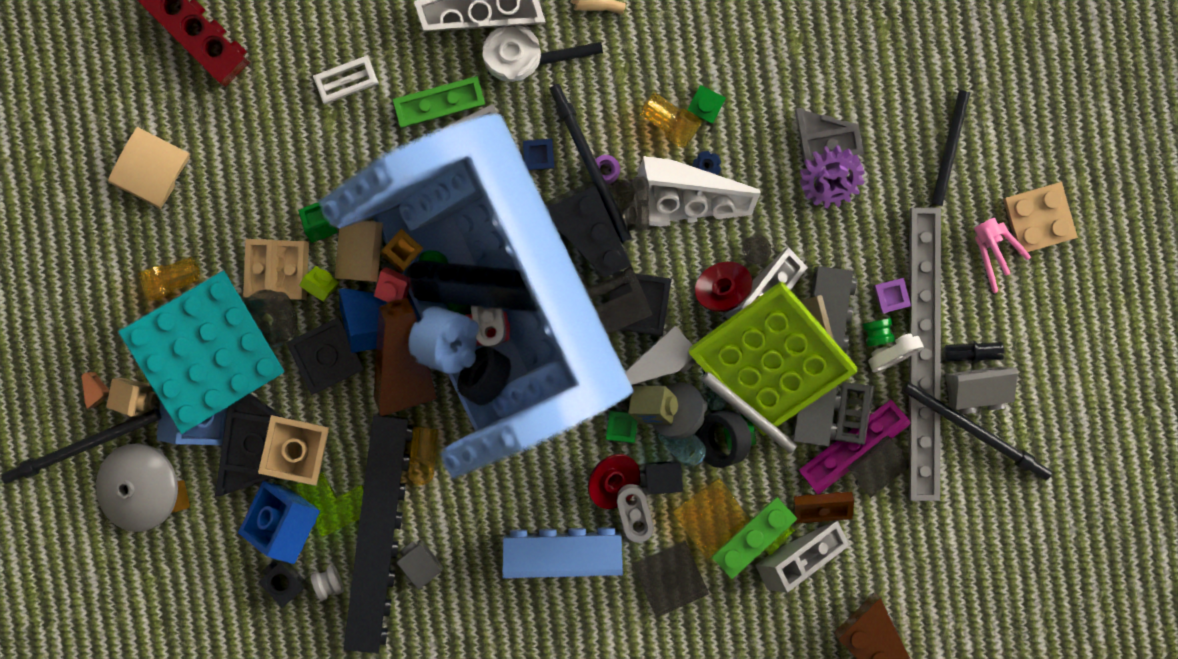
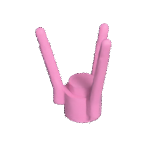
M992 218L978 225L974 230L977 234L975 240L981 251L989 283L993 293H997L998 288L987 248L991 247L1005 275H1009L1010 271L997 246L998 243L1003 241L1001 235L1026 260H1029L1031 256L1008 231L1004 222L998 224L996 219Z

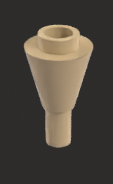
M616 0L570 1V3L575 4L574 10L577 11L608 10L623 15L626 3Z

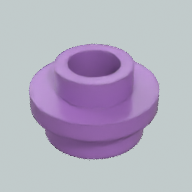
M601 155L595 159L599 169L602 165H609L611 167V173L603 175L607 184L613 183L620 174L619 162L610 155Z

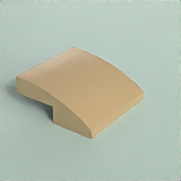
M137 127L120 154L108 179V183L161 209L175 188V180L190 159L189 153Z
M363 221L339 228L335 278L378 282L383 223Z
M246 239L243 297L307 300V291L300 287L299 284L308 273L309 242Z

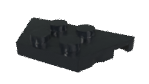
M251 393L228 406L215 496L220 497L261 483L263 480L268 481L277 478L258 474L271 415L285 417Z

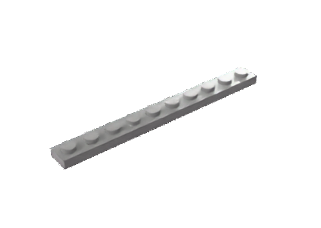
M910 208L909 300L911 306H909V334L911 333L913 337L919 336L924 349L909 357V382L940 401L941 208ZM909 396V421L911 423L909 425V500L940 501V415Z

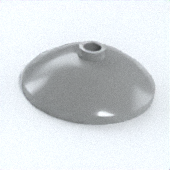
M139 443L124 445L111 452L103 461L96 480L97 499L103 513L116 526L133 532L150 530L163 523L175 506L178 495L176 473L170 461L158 449ZM125 485H127V487H128V493H127V494L125 493V490H124V486H125Z

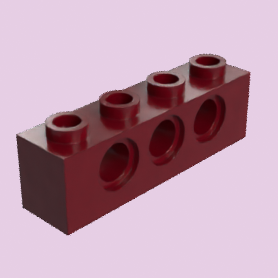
M137 0L221 85L226 87L250 63L244 57L247 51L236 40L230 43L223 36L227 31L215 19L210 22L203 15L206 10L198 1ZM180 2V11L175 15H170L169 8L171 4ZM200 22L202 25L201 32L196 36H191L190 27L194 23ZM216 43H221L223 46L221 54L212 57L210 54L211 47Z

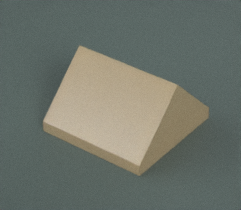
M271 415L258 474L317 486L330 428Z

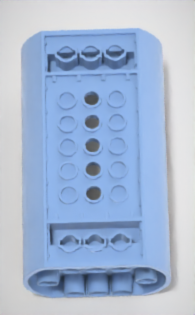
M493 114L469 120L396 149L380 157L319 200L323 214L331 226L343 228L371 218L375 222L383 223L382 238L386 245L400 229H403L424 248L409 265L417 262L422 252L436 250L447 257L448 263L521 270L540 309V312L503 309V311L507 312V319L510 323L509 340L494 347V349L510 359L511 371L505 387L492 402L487 405L478 406L463 397L457 388L461 370L454 374H448L475 429V432L444 448L445 451L441 453L444 466L449 471L452 479L527 449L604 410L634 391L502 115ZM406 268L401 274L407 276V275H406V270H407V268ZM409 287L408 292L421 319L424 317L421 314L430 307L436 306L448 310L445 303L417 300L413 296L411 287ZM476 346L475 351L482 346Z

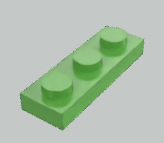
M478 76L393 99L401 129L486 106Z
M776 496L711 557L733 579L791 526L797 518Z

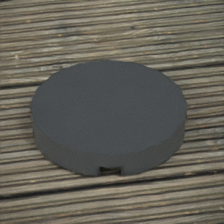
M684 382L672 383L666 387L677 397L678 409L676 414H674L672 425L652 424V426L664 438L681 440L695 434L705 420L703 417L705 410L707 411V403L703 394L693 385Z

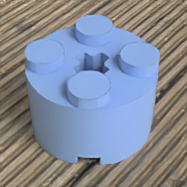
M435 306L426 309L421 314L424 317L420 323L415 322L410 332L409 349L411 355L416 357L419 364L446 374H454L464 367H471L476 358L474 351L477 343L475 336L479 331L478 323L467 316Z

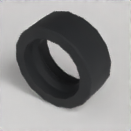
M482 346L477 349L473 365L468 368L464 367L458 377V392L478 406L487 405L501 393L510 376V359L491 346Z
M719 410L703 416L705 420L694 434L696 448L703 460L716 468H725L743 461L750 452L752 441L749 427L740 414L732 410ZM717 422L723 424L730 434L732 447L729 455L723 453L715 441L714 429Z

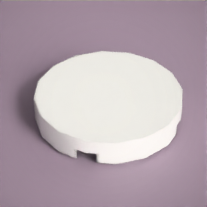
M501 26L491 32L484 41L483 59L485 67L491 75L500 80L514 82L525 79L535 71L540 63L541 50L539 41L534 33L524 26Z

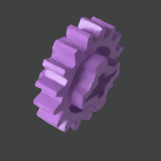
M836 145L834 151L830 152L826 146L823 150L824 153L821 155L816 151L813 152L815 158L813 161L807 159L804 161L807 169L800 170L802 177L800 184L806 198H812L814 205L817 206L822 201L825 208H828L831 202L840 207V200L845 199V201L850 202L851 198L849 195L851 193H860L857 185L864 184L861 175L865 174V171L858 156H853L849 148L842 153L840 146ZM848 168H850V176H849V177H847V175L849 174V172H848V170H847ZM815 177H817V179L815 180L817 184L816 186H814Z

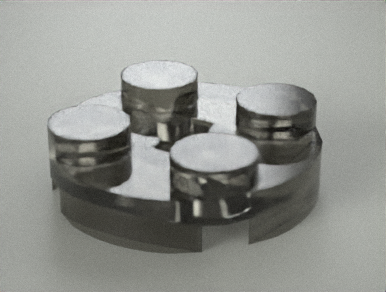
M266 289L252 293L244 301L245 306L271 349L282 346L297 332V314L286 293ZM266 313L273 318L272 325H269L268 321H263L262 317Z

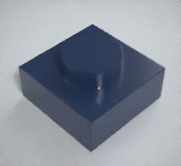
M552 139L523 141L524 163L528 171L554 169Z

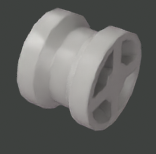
M334 565L328 567L323 573L315 572L311 574V582L320 601L326 600L330 594L335 593L338 595L344 592L341 577Z

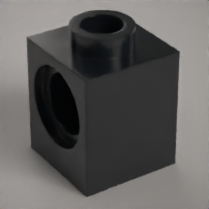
M680 460L645 463V470H640L641 488L647 487L648 495L683 492Z
M275 560L261 571L265 576L259 581L260 585L281 608L308 585L290 563L281 561L278 564ZM276 574H283L287 577L288 587L281 588L276 584Z

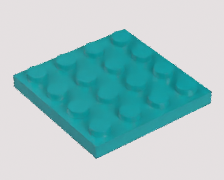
M224 270L117 331L181 434L285 372Z

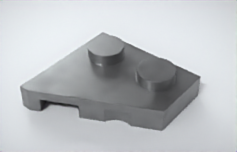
M802 108L795 109L804 161L806 159L813 161L815 159L813 152L816 151L821 155L824 153L823 150L826 146L830 152L834 151V148L838 145L842 153L849 148L853 156L864 154L858 124L840 121L834 117L805 111Z

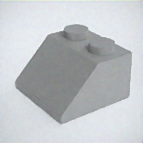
M999 366L945 374L949 406L955 410L959 409L960 414L977 412L976 407L988 406V410L1006 408L1005 403L1015 402L1018 378L1016 367Z

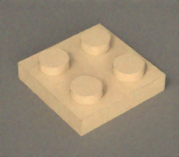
M1062 182L1003 198L1013 236L1027 252L1078 238Z

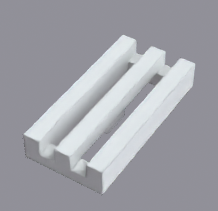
M368 55L313 76L324 104L379 84ZM362 65L366 67L365 70L325 85L322 84V80ZM366 76L370 77L369 80L363 81L361 83L355 84L353 86L347 87L345 89L339 90L329 95L326 94V91H329L331 89L337 88L339 86L345 85L347 83L353 82Z

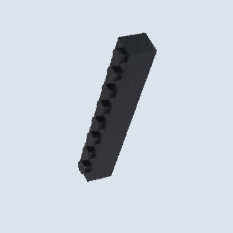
M373 414L343 650L379 654L380 645L386 646L388 628L382 627L383 616L389 617L391 599H386L387 587L393 588L395 570H390L389 568L391 558L397 559L399 541H393L394 529L400 530L402 512H397L398 500L404 501L406 483H400L402 471L408 472L410 454H404L405 442L411 443L413 425H408L407 417L390 415L381 417L380 414Z

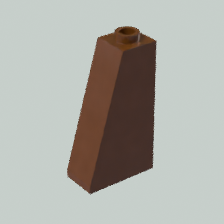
M408 298L393 300L386 305L379 306L373 397L381 417L437 399L429 367L419 364L416 357L411 355L409 349L410 332L417 321Z

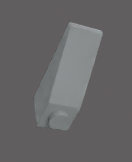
M789 247L785 248L752 281V290L746 299L738 307L725 311L723 313L724 316L730 319L781 281L791 290L808 267Z
M676 326L666 332L663 337L624 371L631 386L673 375L679 370L685 373L696 363L688 353L689 347L692 346L691 342Z
M836 520L776 549L755 566L767 590L788 593L850 545L839 522Z

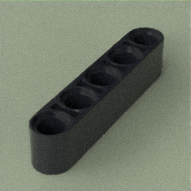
M417 261L409 265L406 270L413 296L420 301L540 312L521 270Z

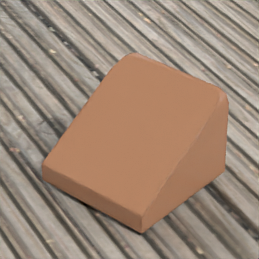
M87 372L81 376L85 405L87 409H91L107 399L110 390L95 372Z

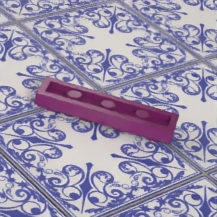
M890 399L870 415L865 444L836 441L800 468L799 472L813 490L820 494L911 423L906 415ZM853 428L847 433L859 435L860 429Z

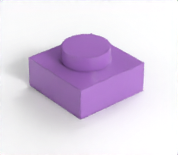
M904 278L873 285L881 314L911 306Z

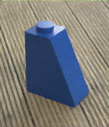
M342 288L339 289V309L351 353L376 349L379 306L386 305L388 302L374 297L375 293ZM408 299L415 313L416 321L420 323L422 319L413 300Z

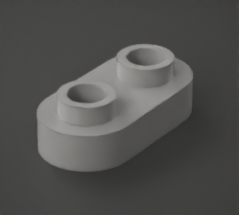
M634 484L625 485L618 491L616 497L623 528L628 539L637 543L644 542L652 536L654 530L646 496L641 487ZM628 495H635L636 499L629 502L626 500ZM637 521L643 523L640 528L633 527V524Z

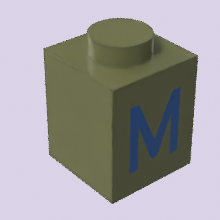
M633 386L634 391L632 392L628 414L640 424L672 425L674 414H676L678 409L677 397L666 386Z

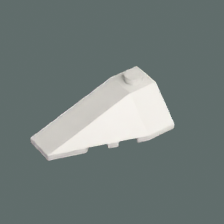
M643 156L635 183L632 223L668 226L670 221L687 219L688 223L697 222L699 217L714 216L716 219L752 215L761 193L760 189L674 160Z

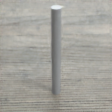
M707 372L702 377L701 381L787 452L792 453L796 449L797 444L710 372Z

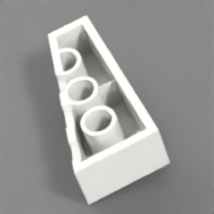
M539 0L414 1L424 32L545 24Z

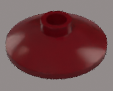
M726 261L714 264L699 276L695 285L696 298L701 306L710 311L724 312L734 309L750 294L753 284L752 277L748 269L737 262Z
M614 454L600 461L593 469L588 481V494L592 502L603 509L618 508L616 500L618 491L628 484L639 486L640 469L638 464L631 457L624 454ZM628 495L626 500L629 501L633 495Z

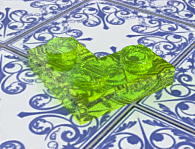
M323 471L319 474L317 486L301 482L296 485L302 498L320 510L315 524L321 537L360 519L364 490L363 484L337 497Z

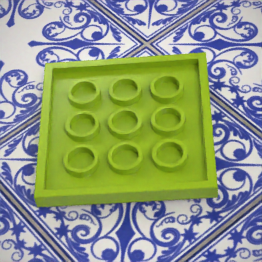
M783 281L689 347L688 352L706 373L710 372L775 427H778L857 373V366ZM754 425L763 436L766 435L762 430H760L756 425Z

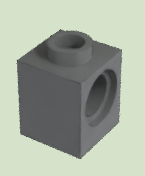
M423 540L417 545L412 541L399 551L402 557L399 558L397 564L418 590L442 572L444 568Z

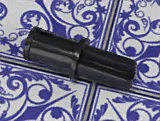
M972 340L970 344H948L943 349L944 360L947 362L971 361L973 364H976L982 360H1003L1004 358L1003 354L1000 355V353H1004V346L1001 341L977 343L975 340Z

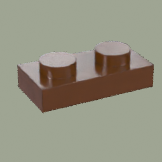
M853 492L794 496L793 515L797 518L794 522L795 524L853 519Z

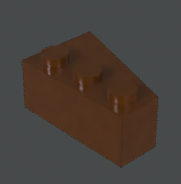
M875 592L833 632L857 659H910L881 598Z

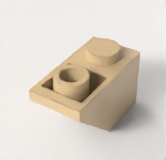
M112 378L106 407L128 416L142 415L149 412V409H153L156 393L153 392V388L148 383L125 378Z

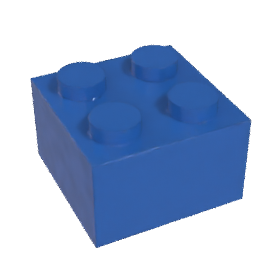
M263 480L238 534L265 556L295 564L312 527L316 523L320 510L292 489Z

